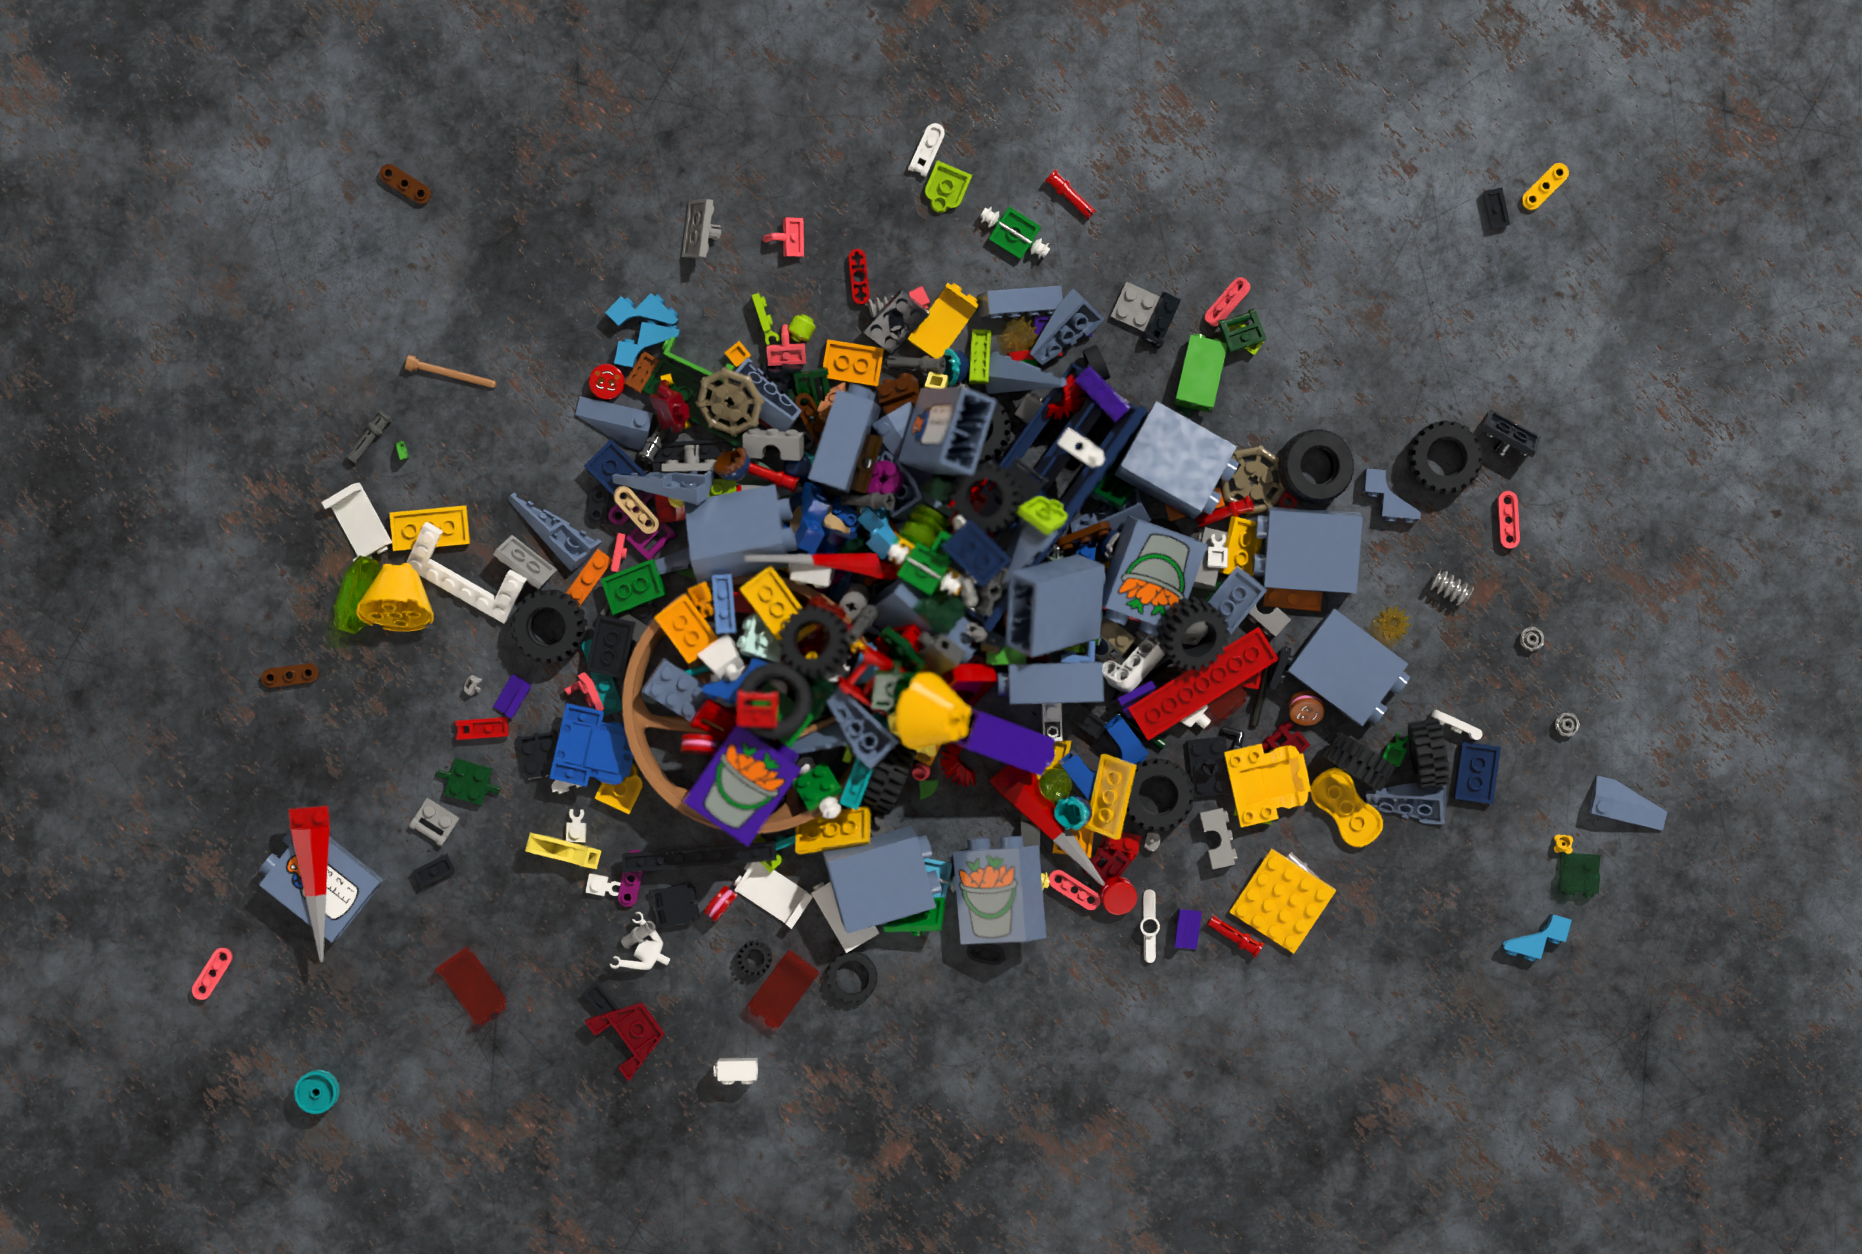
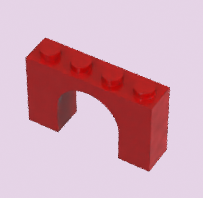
M959 664V666L943 673L946 684L970 708L997 682V675L992 664Z

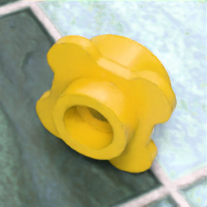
M1556 835L1554 838L1556 841L1554 851L1556 853L1565 852L1566 854H1571L1573 851L1571 847L1573 838L1567 835Z

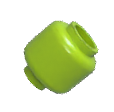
M802 313L800 316H794L788 326V331L791 334L790 338L798 343L801 340L804 342L809 341L816 329L815 324H813L814 320Z

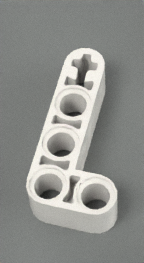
M1149 634L1122 665L1114 661L1103 663V676L1109 685L1123 693H1129L1138 686L1165 655L1159 648L1158 644L1160 643L1155 635Z

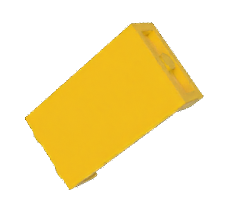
M952 283V285L946 284L942 293L929 309L930 315L907 339L931 358L938 359L943 357L944 351L952 345L979 307L977 304L978 300L970 294L966 296L961 293L962 288L955 283Z

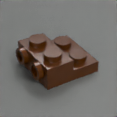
M900 374L896 380L885 379L881 385L877 386L879 402L883 405L884 416L908 402H911L915 409L920 390L918 379L912 374Z

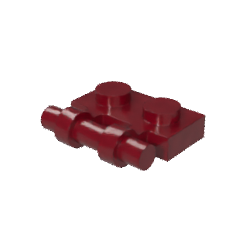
M1288 720L1284 725L1281 724L1274 734L1268 735L1265 738L1262 747L1266 751L1270 746L1275 749L1290 745L1296 747L1300 754L1311 744L1298 730L1293 735L1289 732L1294 725ZM1284 735L1287 740L1278 746L1276 741Z
M1107 841L1102 846H1099L1096 850L1097 853L1092 859H1089L1104 883L1113 877H1120L1132 862L1131 858L1118 849H1115L1110 854L1108 850L1112 845ZM1104 857L1106 862L1102 867L1098 866V862ZM1084 869L1082 870L1086 875H1089Z

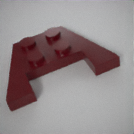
M643 1002L585 1020L586 1025L595 1036L612 1025L634 1054L618 1065V1068L628 1081L631 1080L634 1073L643 1064L645 1058L652 1052L665 1034Z

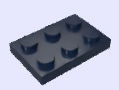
M612 439L584 465L612 495L618 487L623 486L613 483L612 475L616 473L629 476L632 473H637L638 476L647 475ZM628 487L636 496L642 491ZM621 493L620 498H625L626 493Z
M970 518L942 544V548L982 587L1011 561L1010 557Z
M1462 742L1454 799L1493 804L1501 747Z

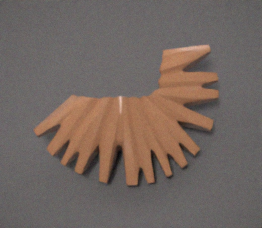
M846 382L833 387L825 397V401H821L817 412H819V417L824 422H827L836 391L845 392Z

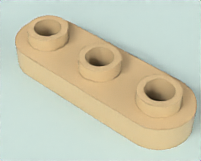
M620 486L614 491L613 497L615 502L644 533L651 534L658 529V519L628 487ZM626 493L625 498H620V494ZM638 506V511L633 512V507ZM651 520V524L646 526L645 522Z

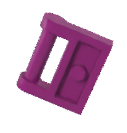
M652 511L651 513L657 518V514ZM651 520L645 522L646 526L651 524ZM665 522L659 523L658 529L651 534L644 533L637 526L626 539L647 560H651L677 534ZM664 529L667 533L647 551L644 547Z

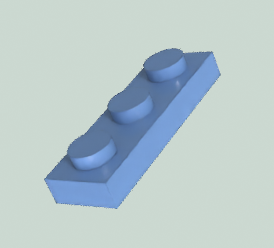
M732 574L712 575L716 634L736 632Z

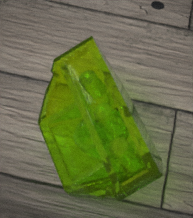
M359 555L346 570L334 607L336 629L356 634L358 630L368 625L357 616L356 608L381 571L377 560Z

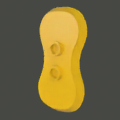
M1330 768L1322 772L1313 781L1310 791L1313 802L1334 818L1340 835L1347 844L1353 847H1363L1379 836L1383 829L1381 814L1377 809L1361 799L1351 776L1346 771L1340 768Z

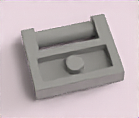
M426 798L409 827L420 831L437 842L438 846L442 847L460 817L433 800ZM421 818H424L444 832L440 836L419 821Z

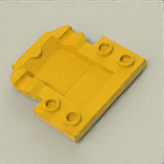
M1260 743L1223 752L1240 827L1278 819L1276 808L1285 807L1290 809L1295 806H1302L1307 802L1308 792L1311 791L1304 755L1302 753L1299 754L1296 747L1287 745L1264 753Z

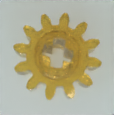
M1014 317L1012 322L1009 321L1006 324L1007 328L1003 333L1008 334V336L1004 340L1011 341L1010 348L1016 345L1017 351L1021 347L1027 350L1029 346L1032 347L1035 344L1034 340L1038 335L1033 333L1037 327L1030 326L1032 320L1026 323L1025 317H1022L1020 320Z
M1395 606L1393 611L1390 607H1386L1387 613L1384 611L1379 613L1382 618L1377 619L1376 622L1381 623L1377 630L1383 629L1382 637L1389 634V640H1392L1394 635L1397 639H1400L1401 633L1404 635L1408 633L1405 628L1410 627L1411 624L1406 623L1410 616L1404 617L1405 609L1398 612V606ZM1396 620L1397 624L1391 626L1390 622Z

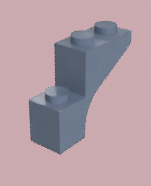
M1365 469L1363 492L1368 493L1367 496L1379 497V494H1382L1380 517H1385V521L1396 522V518L1404 519L1405 523H1415V520L1421 519L1420 511L1389 490L1386 483V470Z

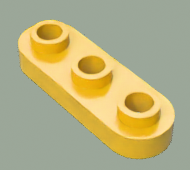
M1562 163L1554 164L1522 196L1523 206L1528 210L1538 208L1567 179L1569 175L1567 166ZM1557 169L1562 170L1561 176L1556 174ZM1543 183H1548L1549 188L1544 189ZM1530 196L1535 197V203L1529 201Z

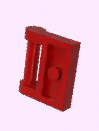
M738 691L737 726L777 727L778 692L766 694ZM744 701H770L771 707L744 706Z
M708 698L691 719L690 726L693 728L698 727L718 737V740L723 742L732 728L737 725V712ZM704 718V719H706V720H708V721H710V722H712V723H714V724H716V725L722 727L723 729H722V730H719V729H717V728H715V727H713V726H711V725H709V724H707V723L701 721V719Z

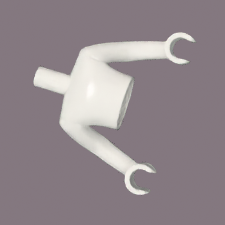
M636 912L637 915L641 916V920L636 921L632 919V921L642 926L646 921L643 919L641 912ZM654 931L649 934L653 941L645 939L640 942L633 955L641 960V962L620 960L619 957L615 956L613 958L618 960L619 964L617 966L610 964V967L617 969L622 966L649 970L656 961L668 965L670 958L660 954L663 941L658 933Z

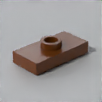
M643 351L626 379L625 385L641 394L643 387L660 360Z

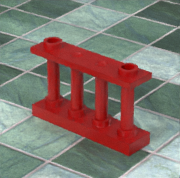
M865 643L864 648L861 649L864 660L847 680L840 675L837 680L839 689L845 694L850 693L872 708V697L869 694L874 687L875 675L863 690L853 684L869 665H876L879 669L878 671H892L893 661ZM900 666V672L910 673ZM873 708L886 718L887 711Z

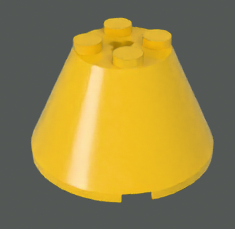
M402 563L401 566L383 564L381 571L356 608V614L363 622L373 626V623L382 625V629L390 631L421 630L426 628V624L429 622L432 624L434 619V613L420 576L416 570L412 569V565L408 563Z
M925 672L913 678L909 689L903 691L896 710L897 735L901 736V743L911 749H920L965 737L968 733L967 725L971 708L965 705L940 676Z

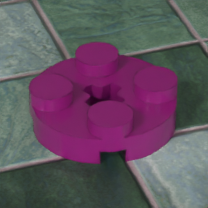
M886 460L877 462L867 492L871 494L873 492L880 494L892 493L893 495L895 492L898 493L902 487L903 475L897 465ZM885 476L887 482H884L882 485V478Z

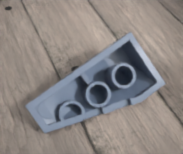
M1072 289L1059 303L1030 354L1043 365L1060 354L1062 349L1069 344L1072 346L1077 343L1076 340L1078 338L1091 334L1105 318L1077 291Z
M838 689L827 701L854 753L870 769L881 761L899 742L893 734L889 733L880 722L849 694H845Z
M1417 782L1386 787L1381 792L1376 789L1366 791L1367 804L1379 811L1400 813L1402 817L1407 819L1409 816L1418 818L1419 822L1425 824L1445 825L1446 785L1419 789Z

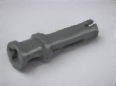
M889 356L887 360L889 368L917 369L923 373L930 371L943 374L946 368L944 357L936 359L929 356L922 358Z
M379 409L377 411V416L372 422L368 423L366 432L346 456L352 462L357 463L376 436L382 435L384 427L389 421L393 420L382 410Z
M660 424L657 425L652 436L646 439V445L642 452H639L637 455L642 461L648 464L654 462L653 458L657 451L662 448L661 442L669 428L661 429Z
M873 492L870 495L843 493L840 500H846L841 501L843 506H870L872 509L884 508L891 510L895 505V497L892 493L880 494Z
M864 606L861 609V613L856 616V623L846 635V640L849 643H856L864 630L871 627L873 621L878 616V611L874 606Z

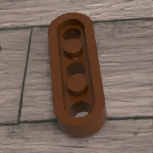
M385 164L381 167L379 175L386 184L418 204H426L430 201L432 193L426 185L392 164ZM388 170L392 171L390 177L386 176V171ZM404 180L408 181V186L406 187L402 186ZM421 190L425 193L423 197L418 196V192Z
M800 393L795 397L794 403L802 410L799 416L808 433L812 435L814 443L819 445L821 438H818L817 435L819 432L824 431L826 423L820 419L819 412H817L818 408L813 398L807 393ZM802 399H806L805 405H800ZM815 416L814 421L810 422L809 417Z
M1108 521L1099 522L1063 536L1055 544L1060 547V551L1067 553L1077 546H1085L1095 539L1108 537L1112 529Z
M312 663L269 668L262 673L261 680L267 687L311 683L318 679L319 669ZM308 669L312 671L310 677L306 675V670ZM288 672L293 673V677L291 679L287 678ZM270 674L274 676V680L271 682L268 680V675Z

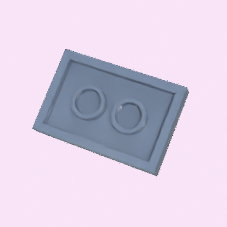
M1237 565L1208 602L1226 618L1225 621L1229 625V628L1226 629L1232 634L1264 595L1267 588Z
M664 658L642 689L645 694L688 721H691L707 698L705 697L706 693L701 692L705 685L704 683Z

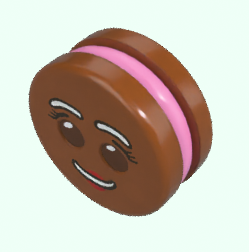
M1305 690L1297 692L1289 700L1290 718L1295 723L1305 726L1320 722L1325 716L1324 698L1315 691Z

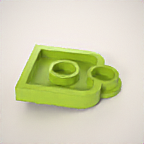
M937 160L925 188L926 196L931 199L932 209L937 213H943L949 207L955 208L959 206L973 175Z
M1040 496L1019 507L1017 512L1024 520L1033 524L1046 535L1063 526L1067 519V514L1063 511V505L1056 500L1049 501Z

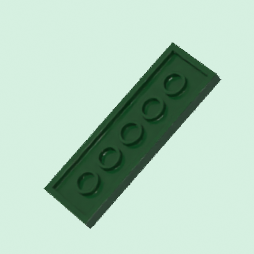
M662 357L642 390L649 395L657 392L661 382L660 376L671 373L674 384L669 385V388L682 394L685 404L689 407V419L735 447L742 448L743 434L746 430L739 433L736 437H732L729 433L715 428L710 429L699 407H696L695 404L701 387L700 380ZM708 388L706 399H711L712 390ZM731 398L726 400L729 405L735 404ZM711 405L707 406V408L709 409L711 415L714 418L716 414L712 412ZM744 417L740 418L737 421L738 425L746 422L747 420ZM722 418L718 420V422L730 426V421L724 420Z

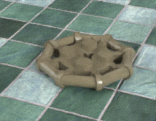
M722 367V370L700 380L701 387L695 404L696 407H699L710 429L715 428L731 434L732 437H736L739 433L758 426L764 398L759 394L750 375L746 376L731 371L727 367ZM722 378L724 383L717 386L714 382ZM730 378L742 383L737 384L735 382L730 381ZM745 386L748 388L752 397L746 395V390L744 388ZM708 388L712 390L711 399H706ZM730 397L735 404L729 405L726 400ZM750 404L754 405L752 414L748 412ZM711 405L712 412L716 414L714 418L711 415L709 409L707 408V406ZM744 417L747 420L746 422L738 425L737 421L740 418ZM722 418L724 420L730 421V426L718 422V420Z
M1262 445L1242 450L1235 449L1231 458L1238 461L1241 466L1231 477L1235 484L1234 491L1230 492L1229 482L1220 478L1223 501L1228 503L1239 501L1234 498L1237 493L1243 498L1249 495L1252 500L1263 499L1264 504L1254 506L1255 511L1245 512L1244 516L1266 512L1267 506L1275 507L1286 492L1285 487H1283L1280 481L1279 474V483L1273 482L1272 471L1276 469L1277 473L1279 471L1278 458L1264 449ZM1256 455V461L1244 463L1242 457ZM1261 457H1264L1274 465L1268 468L1260 462ZM1250 476H1257L1258 485L1253 484L1251 486L1248 478ZM1272 487L1278 489L1271 500L1266 497Z

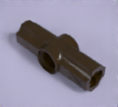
M867 433L850 489L867 494L884 438ZM865 458H869L872 462L871 467L865 469L862 465Z

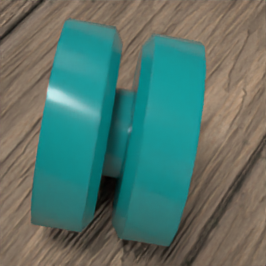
M322 1069L312 1070L303 1075L296 1083L294 1090L295 1100L305 1112L312 1114L323 1113L333 1107L338 1101L340 1095L339 1082L329 1071ZM314 1089H318L320 1091V1094L317 1095V1092H314Z

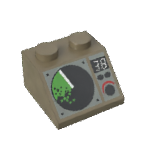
M1103 616L1100 626V638L1091 641H1096L1095 656L1105 663L1107 661L1117 662L1136 638L1115 621ZM1088 641L1081 644L1084 648L1088 649Z

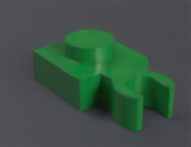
M1400 732L1395 736V744L1388 743L1382 757L1397 768L1400 767L1407 751L1402 746L1408 740V735L1404 741L1399 740Z

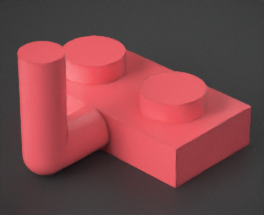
M783 218V233L764 235L763 241H783V257H803V218Z
M782 325V345H767L768 366L782 365V363L791 365L806 364L805 343L789 344L788 325Z
M585 672L578 675L579 681L564 689L567 696L581 689L583 694L587 696L585 702L589 708L593 707L595 710H604L594 683Z

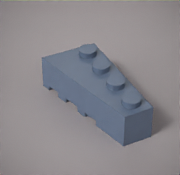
M1049 286L986 291L978 295L980 318L991 317V319H998L1007 315L1011 318L1020 317L1021 314L1037 316L1039 312H1046V315H1052L1063 300L1062 287Z
M747 357L735 372L746 376L750 375L759 394L764 398L759 418L779 431L786 432L790 430L802 410L788 396L781 394L775 383H769L763 377L764 373L759 368L756 370L751 365L752 361ZM730 378V381L735 382L737 384L742 383ZM745 386L744 388L746 390V395L752 397L748 388ZM750 404L749 410L751 412L753 411V404Z

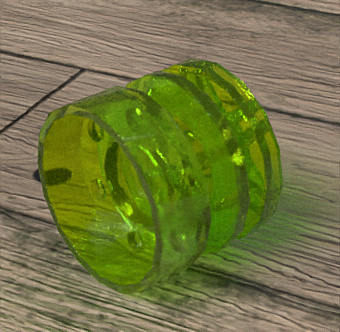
M916 505L913 510L914 513H911L909 517L912 522H906L899 535L914 546L919 542L931 550L941 531L949 530L950 523L931 508Z

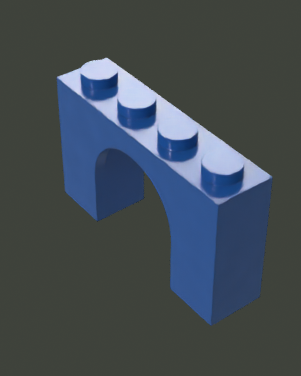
M1119 714L1104 725L1117 744L1118 759L1132 764H1139L1146 759V755L1149 752ZM1072 750L1058 762L1084 796L1090 800L1097 771L1089 769L1077 753Z

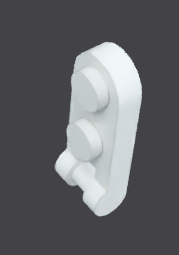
M934 123L927 127L908 170L912 172L915 170L921 173L920 175L923 177L927 176L945 135L944 129L940 124ZM919 159L926 161L924 166L918 164Z
M1433 710L1431 717L1438 718L1442 726L1446 723L1451 725V730L1460 734L1462 731L1469 733V737L1473 740H1479L1482 737L1480 729L1443 712Z

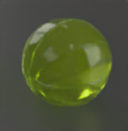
M1060 768L1048 769L1039 779L1040 793L1049 801L1057 802L1060 799H1065L1072 790L1071 777Z

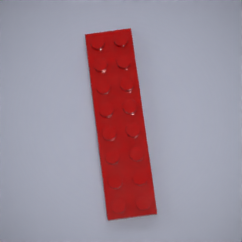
M1257 627L1223 648L1224 653L1216 655L1218 660L1215 663L1209 661V667L1204 668L1200 665V670L1191 668V670L1184 672L1128 707L1146 739H1152L1279 660L1261 629Z

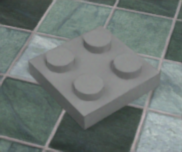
M1126 282L1110 317L1144 332L1160 296Z

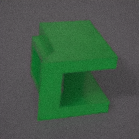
M942 530L931 550L950 561L952 556L942 548V544L951 535Z

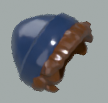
M744 448L722 452L721 457L718 456L716 462H714V470L724 480L740 481L747 475L751 460Z

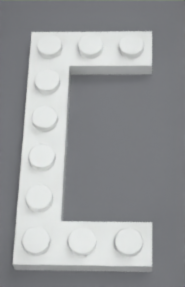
M426 521L406 563L411 564L412 569L416 570L421 577L504 624L527 579L509 570L495 596L433 561L430 558L443 531Z

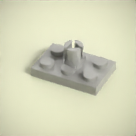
M689 200L682 257L704 258L709 250L708 238L713 240L720 238L721 226L710 224L711 216L714 212V200Z
M684 445V463H679L678 460H666V464H662V472L679 471L691 474V471H697V474L712 470L716 473L714 470L716 459H706L705 463H699V445Z
M513 535L501 544L493 554L500 562L505 563L512 571L526 578L529 584L538 590L557 571L555 567Z

